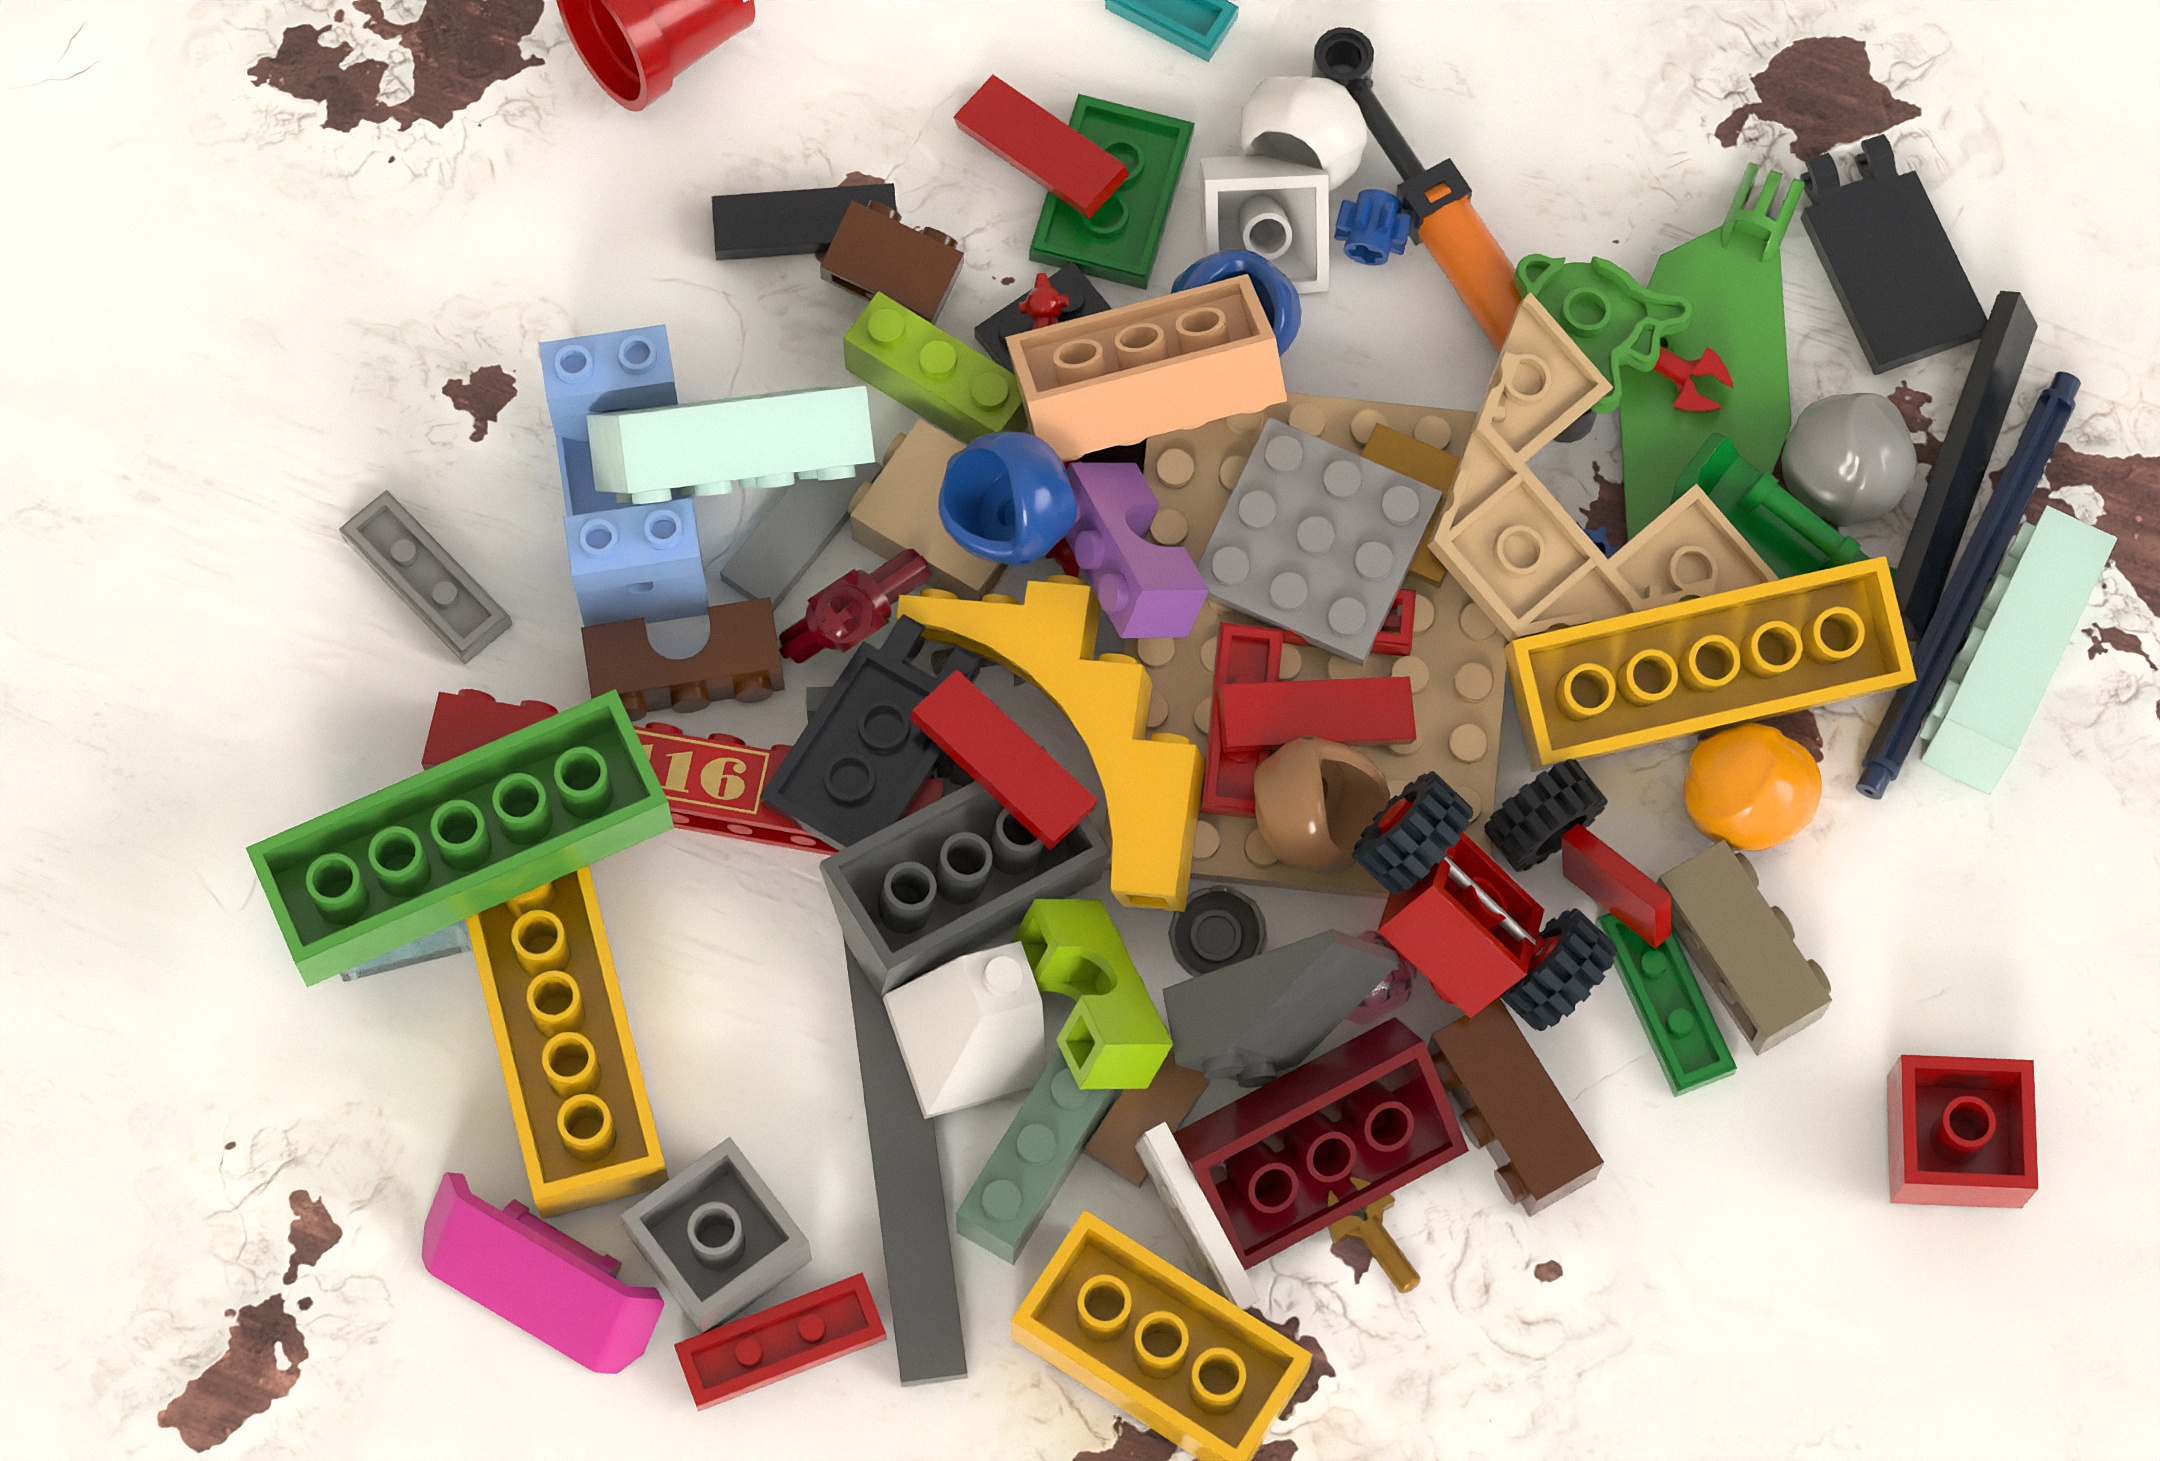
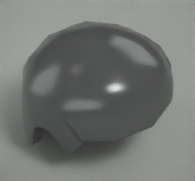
M1214 885L1211 888H1202L1192 892L1187 897L1185 912L1174 911L1168 931L1175 960L1194 978L1263 954L1268 942L1266 919L1256 901L1226 885Z

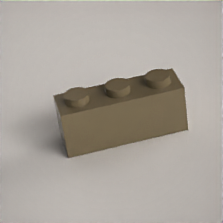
M1725 839L1659 876L1656 883L1671 894V927L1756 1056L1822 1019L1833 1000L1829 995L1831 992L1830 982L1820 965L1813 959L1806 961L1793 942L1795 938L1794 929L1785 913L1778 906L1770 907L1757 888L1759 885L1757 873L1745 855L1740 852L1734 854Z

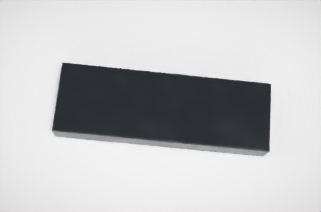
M894 183L711 196L716 260L827 253L852 200L864 206H867L868 202L872 200L896 211Z

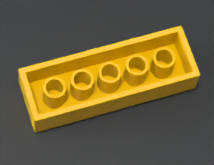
M1886 556L1512 640L1504 647L1507 659L1506 667L1532 772L1552 768L1560 762L1563 764L1567 759H1573L1577 762L1738 726L1744 723L1900 689L1917 681Z
M590 866L583 867L466 918L530 1187L541 1219L655 1190L669 1180Z

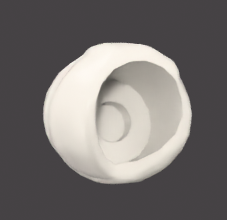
M1272 76L1265 78L1258 84L1242 107L1239 129L1242 151L1247 156L1262 155L1326 170L1329 177V192L1340 187L1358 169L1362 159L1363 148L1368 143L1367 125L1359 105L1344 86L1321 77Z

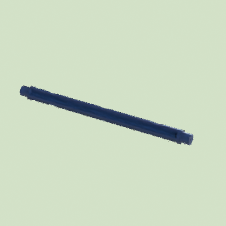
M2063 371L2057 372L2049 388L2041 392L2021 433L2018 445L2004 468L1912 658L1917 681L1897 689L1862 760L1861 765L1864 769L1855 788L1859 793L1868 798L1881 799L1889 782L1896 780L1921 728V722L1926 712L1929 711L1982 602L1988 583L1992 581L2044 473V467L2049 457L2052 456L2075 409L2074 398L2081 386V382L2073 374Z

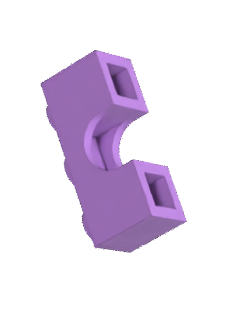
M1070 462L1067 474L1076 499L1077 516L1074 526L1065 536V539L1075 555L1077 564L1084 571L1099 598L1101 607L1106 611L1120 638L1188 637L1209 592V588L1185 547H1164L1143 540L1160 504L1137 464Z

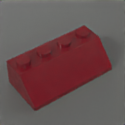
M1396 1017L1385 1021L1172 1134L1244 1271L1469 1151L1424 1040ZM1350 1177L1360 1178L1371 1184L1358 1191L1350 1181ZM1329 1191H1332L1339 1202L1328 1207Z

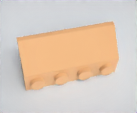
M1248 274L1005 337L1031 435H1035L1049 444L1062 462L1073 461L1086 453L1117 445H1134L1147 437L1178 429H1195L1208 421L1239 413H1256L1269 405L1287 401L1276 337Z

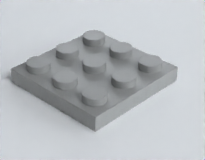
M1269 417L1196 566L1209 588L1206 598L1271 627L1290 630L1302 636L1308 643L1363 667L1373 647L1375 638L1387 618L1441 503L1443 492Z

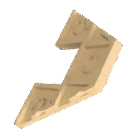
M1531 292L1517 307L1427 544L1431 552L1494 625L1511 642L1520 638L1780 580L1697 484L1690 488L1613 556L1607 559L1525 463L1613 389L1612 385Z

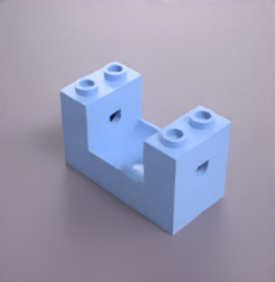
M666 325L539 343L546 398L556 437L567 514L563 519L571 576L584 627L644 617L645 624L708 615L707 607L710 606L693 494L678 495L676 487L670 488L672 500L633 504V502L617 503L616 493L595 491L586 415L679 404Z

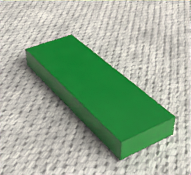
M1611 913L1598 917L1595 925L1617 945L1618 951L1617 955L1613 957L1615 960L1613 964L1674 1097L1734 1075L1737 1066L1672 927L1671 936L1654 948Z

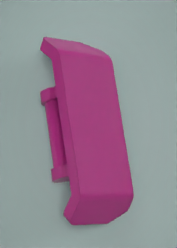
M445 1172L424 1224L421 1257L425 1268L432 1276L594 1372L617 1374L644 1354L664 1307V1301L656 1288L625 1285L616 1279L622 1266V1262L608 1254L604 1256L598 1254L529 1213L530 1208L516 1199L512 1200L503 1211L497 1209L471 1193L464 1174Z

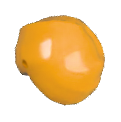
M1753 722L1721 729L1700 741L1691 752L1690 766L1683 783L1685 807L1694 826L1715 844L1725 839L1732 851H1761L1790 840L1812 822L1817 813L1822 793L1819 767L1808 750L1798 742L1784 736L1780 730Z

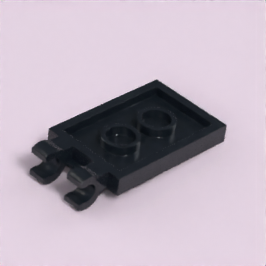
M1885 134L1864 140L1860 144L1864 153L1856 155L1855 162L1864 179L1840 187L1838 170L1829 153L1806 160L1805 165L1809 172L1803 173L1799 177L1800 180L1804 181V191L1813 204L1804 208L1800 218L1874 376L1980 339L1988 321L1916 170L1898 175L1894 153Z
M905 614L898 619L880 650L863 641L760 795L761 805L839 851L905 818L946 755L945 751L910 720L911 712L957 669L974 684L980 674V669L976 667L980 657L957 645L937 678L910 664L917 657L926 642V638L921 636L925 626Z

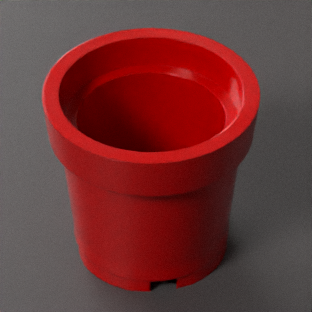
M556 0L568 36L588 71L614 101L633 112L642 111L666 94L672 87L673 78L731 37L749 28L754 23L756 14L754 0H748L744 3L743 0Z

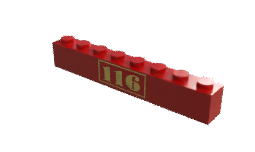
M461 689L458 691V695L439 692L421 761L424 771L554 716L558 714V710L548 703L536 700H524L520 703V706L496 702L495 698L490 694L474 689ZM660 722L647 723L645 728L633 726L668 800L674 828L830 856L840 852L763 807L760 803V795L793 746L777 744L773 745L771 750L746 746V743L738 737L722 733L710 734L708 739L683 735L682 730ZM932 775L905 817L945 797L944 780L934 779V775Z

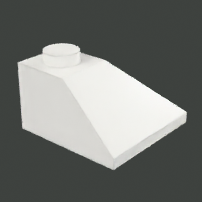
M1262 155L1200 158V204L1204 257L1224 250L1252 251L1268 259L1277 269L1283 272L1295 286L1298 293L1330 292L1328 172Z
M1021 941L960 956L885 994L883 997L884 1005L924 1119L1030 1091L1034 1088L1047 1067L1043 1003Z

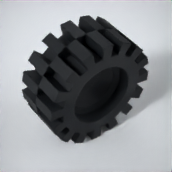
M1567 759L1563 764L1560 762L1554 765L1548 773L1543 771L1537 775L1535 781L1528 785L1526 783L1518 789L1519 793L1517 795L1509 797L1502 803L1503 808L1495 811L1490 816L1491 820L1485 823L1484 831L1516 872L1531 869L1535 863L1540 864L1545 861L1551 853L1554 852L1556 854L1562 849L1561 836L1576 824L1585 828L1589 827L1596 820L1594 817L1604 811V806L1608 804V800L1576 760Z

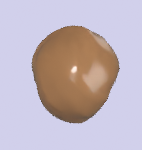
M1304 735L1284 744L1277 752L1264 760L1254 773L1255 811L1259 831L1269 849L1281 862L1300 870L1329 873L1352 866L1357 862L1352 858V853L1355 851L1353 849L1355 843L1362 839L1361 833L1366 827L1374 823V820H1372L1379 811L1383 812L1389 805L1390 791L1385 775L1369 757L1347 745L1325 740L1317 736Z

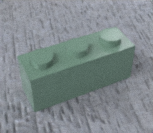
M1058 1047L957 1210V1233L1014 1265L1080 1158L1086 1145L1113 1104L1115 1089L1079 1090L1068 1064Z

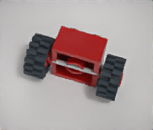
M1434 771L1420 775L1415 783L1411 781L1407 784L1399 796H1393L1388 801V807L1383 812L1379 811L1372 819L1374 823L1366 827L1361 833L1362 839L1355 843L1353 848L1355 851L1352 853V858L1390 893L1377 929L1383 936L1388 948L1396 950L1400 959L1409 960L1429 979L1433 990L1442 1000L1455 1004L1470 1019L1498 997L1506 1002L1535 1031H1544L1548 1025L1553 1027L1560 1022L1563 1014L1568 1017L1573 1013L1575 1005L1580 1000L1585 1002L1592 994L1589 992L1594 985H1600L1606 977L1603 972L1612 967L1615 961L1613 957L1617 955L1618 951L1617 945L1578 908H1573L1571 912L1569 910L1562 912L1558 919L1552 918L1546 923L1545 929L1540 932L1539 929L1545 909L1464 833L1470 824L1468 820L1473 817V808Z

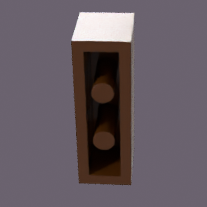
M1500 997L1496 998L1471 1019L1464 1015L1431 1034L1427 1049L1445 1093L1451 1091L1464 1113L1459 1115V1120L1468 1139L1477 1149L1485 1146L1498 1166L1494 1170L1496 1182L1512 1205L1520 1202L1528 1216L1531 1217L1597 1178L1604 1164L1603 1159Z

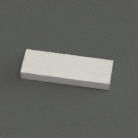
M1166 1122L1146 1131L1135 1142L1136 1145L1134 1147L1208 1287L1245 1311L1259 1302L1260 1299Z

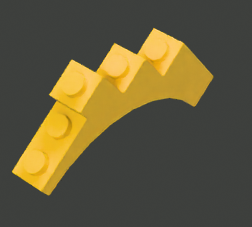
M1051 575L1047 578V582L1027 581L1024 605H1019L1020 602L1013 597L1000 594L983 595L981 601L959 600L957 595L939 589L921 590L920 596L899 595L896 614L897 621L905 614L925 626L921 636L925 637L927 642L954 647L959 645L975 655L1002 665L1040 690L1074 725L1089 748L1105 791L1113 839L1111 891L1120 905L1185 912L1206 762L1198 747L1190 744V740L1184 736L1172 733H1155L1152 735L1151 741L1145 740L1153 683L1144 666L1137 664V660L1133 657L1123 654L1105 653L1099 656V661L1093 660L1101 605L1091 586L1085 585V582L1079 578L1067 575Z

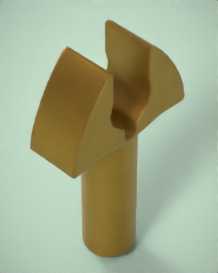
M1350 1177V1181L1358 1191L1371 1184L1366 1180ZM1329 1191L1328 1207L1339 1202L1332 1191ZM1391 1194L1365 1206L1363 1216L1365 1221L1359 1216L1349 1215L1328 1226L1334 1245H1337L1346 1237L1361 1240L1400 1293H1408L1419 1285L1421 1281L1420 1275L1382 1225L1383 1212L1393 1207L1395 1203V1198Z

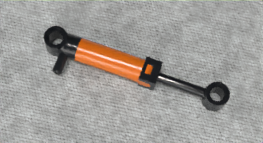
M1338 27L1328 30L1319 37L1314 47L1311 78H1326L1344 86L1351 97L1357 102L1368 129L1404 181L1397 186L1396 197L1402 202L1400 214L1412 216L1409 237L1415 246L1422 242L1424 243L1496 352L1500 355L1517 307L1521 302V296L1514 285L1516 269L1470 203L1472 189L1453 161L1448 158L1426 170L1371 90L1373 86L1371 76L1374 49L1370 40L1362 32L1353 28ZM1344 64L1352 67L1354 70L1343 73L1333 70L1331 66ZM1591 409L1587 410L1553 440L1572 443L1583 439L1591 432L1597 413Z

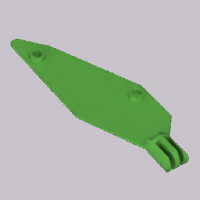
M1750 162L1746 167L1723 225L1660 255L1646 289L1660 294L1684 296L1690 300L1694 307V315L1690 326L1684 331L1660 338V346L1687 361L1702 358L1706 347L1709 346L1725 364L1731 376L1734 389H1730L1718 382L1715 377H1691L1690 380L1695 383L1696 392L1700 396L1718 403L1722 409L1709 413L1683 412L1674 409L1673 406L1680 395L1675 382L1653 370L1641 372L1628 364L1619 366L1623 392L1619 403L1627 543L1670 506L1677 478L1712 433H1719L1730 437L1741 457L1760 472L1768 471L1770 474L1773 473L1792 425L1780 246L1805 187L1802 180L1796 178L1792 180L1775 222L1768 217L1783 174L1770 170L1754 210H1744L1760 165Z

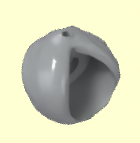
M1875 393L1831 395L1808 405L1800 414L1795 426L1791 430L1781 457L1783 478L1791 495L1818 517L1838 527H1849L1856 523L1873 521L1889 513L1909 492L1917 472L1916 451L1906 422L1898 408L1890 400Z

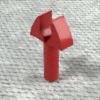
M1660 346L1659 358L1653 371L1676 383L1680 395L1673 404L1674 409L1689 413L1720 411L1722 409L1721 405L1709 398L1700 396L1696 392L1695 383L1690 380L1691 377L1711 376L1730 389H1734L1731 376L1717 353L1708 346L1702 358L1687 361Z

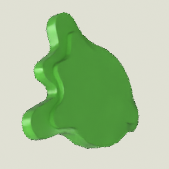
M1541 254L1525 256L1517 264L1514 273V285L1521 296V301L1531 292L1613 387L1610 392L1590 408L1595 413H1610L1618 407L1623 393L1619 366L1628 364L1641 372L1653 370L1660 354V338L1684 331L1690 326L1693 319L1694 307L1688 298L1681 295L1660 294L1648 290L1640 285L1627 271L1609 260L1593 256L1591 263H1565L1566 257L1550 258Z

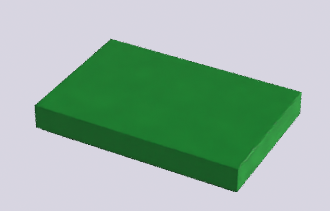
M1078 94L1068 126L1125 164L1129 177L1090 219L1048 191L1029 249V260L1058 268H1064L1073 261L1085 275L1147 290L1194 135L1195 123Z

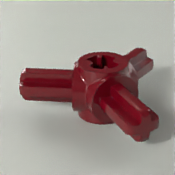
M906 549L870 574L863 570L856 571L854 568L807 600L809 604L806 609V616L783 630L779 635L782 647L779 649L780 654L784 659L790 657L796 664H801L826 648L840 650L842 654L890 622V606L899 600V595H907L928 581L931 574L927 567V561L914 549Z

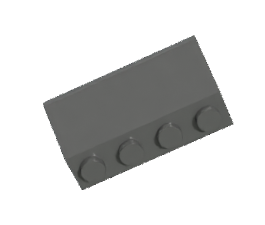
M974 781L820 861L819 868L846 943L879 997H882L1022 922L1034 899H1065L1099 881L1111 850L1088 815L1054 848L1049 850L977 781Z

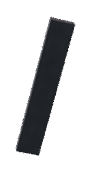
M2000 291L1995 299L1893 579L1894 591L1907 641H1921L1936 611L2038 328L2020 292Z

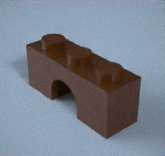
M766 597L707 607L710 621L709 639L700 652L686 659H669L658 654L649 643L644 617L581 627L591 699L616 689L630 721L635 722L644 718L647 712L672 708L673 711L678 713H692L707 708L710 702L735 698L738 702L753 703L771 697L775 691L785 690L771 598Z

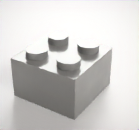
M728 1137L620 1215L628 1237L700 1334L721 1327L812 1261L808 1239L731 1137Z

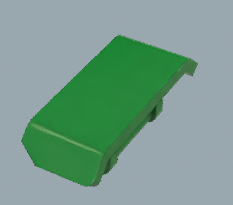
M1712 433L1676 480L1670 506L1697 484L1780 580L1871 559L1859 550L1861 544L1849 535L1844 537L1780 487L1777 484L1779 480L1768 471L1760 472L1741 457L1728 436ZM1889 567L1893 582L1897 569Z

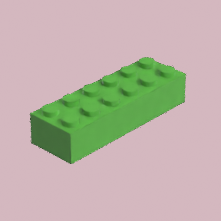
M616 689L250 845L246 847V851L295 965L306 986L310 987L671 830L674 826L668 800Z

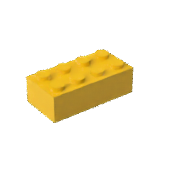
M1085 1209L1011 1319V1339L1201 1461H1251L1308 1373L1313 1356L1307 1350Z

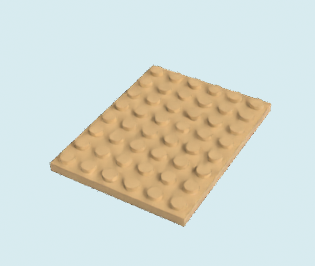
M1286 392L1287 401L1269 405L1256 413H1239L1208 421L1195 429H1178L1147 437L1143 476L1160 505L1143 540L1158 546L1185 547L1195 566H1197L1269 417L1361 456L1376 423H1379L1460 458L1478 412ZM1447 572L1440 589L1406 575L1401 589L1416 590L1410 656L1403 657L1370 653L1362 667L1322 648L1298 646L1282 642L1279 682L1410 676L1417 739L1412 744L1356 746L1351 748L1365 754L1382 771L1390 791V799L1395 795L1399 796L1403 788L1411 781L1415 783L1420 775L1428 774L1430 771L1437 773L1473 808V817L1468 820L1470 824L1464 833L1490 857L1491 839L1485 833L1484 826L1486 822L1491 820L1490 816L1494 813L1507 666L1504 647L1509 641L1450 572ZM1205 598L1188 637L1125 638L1123 655L1136 659L1137 664H1142L1153 683L1145 740L1151 741V737L1155 733H1172L1184 736L1190 740V744L1198 747L1204 761L1217 634L1220 622L1274 628L1208 598ZM1398 605L1397 609L1391 608L1388 615L1401 616L1402 605ZM1380 631L1386 633L1399 634L1398 632ZM1272 750V755L1278 750ZM1199 807L1190 879L1388 900L1390 893L1358 862L1348 868L1329 873H1317L1290 867L1281 862L1269 849L1259 831L1257 819L1200 813ZM1106 808L1103 839L1111 853L1104 870H1111L1113 839L1108 808Z

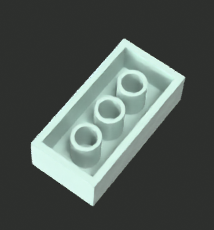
M866 385L823 386L586 415L595 491L616 493L617 503L633 502V504H647L672 500L670 488L676 487L678 495L695 494V496H709L734 492L732 480H738L739 487L756 486L757 488H771L795 484L794 472H798L799 479L817 478L818 481L849 478L856 476L854 465L875 462Z
M2048 505L2036 526L2026 521L2023 522L1995 576V582L1971 626L1970 634L1944 683L1946 685L1938 701L1935 702L1919 735L1930 741L1921 760L1922 763L1991 795L2021 745L2118 539L2117 537Z

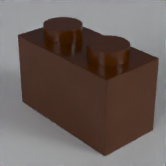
M852 200L820 265L821 279L868 302L879 291L935 325L963 268L964 253L956 249L958 242L949 235L931 227H925L921 233L900 223L902 216L894 209L882 203L870 200L867 206H864Z

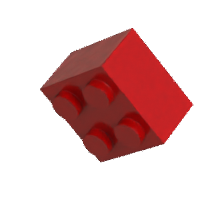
M1901 1054L1887 1075L1890 1203L2022 1209L2039 1189L2034 1060Z

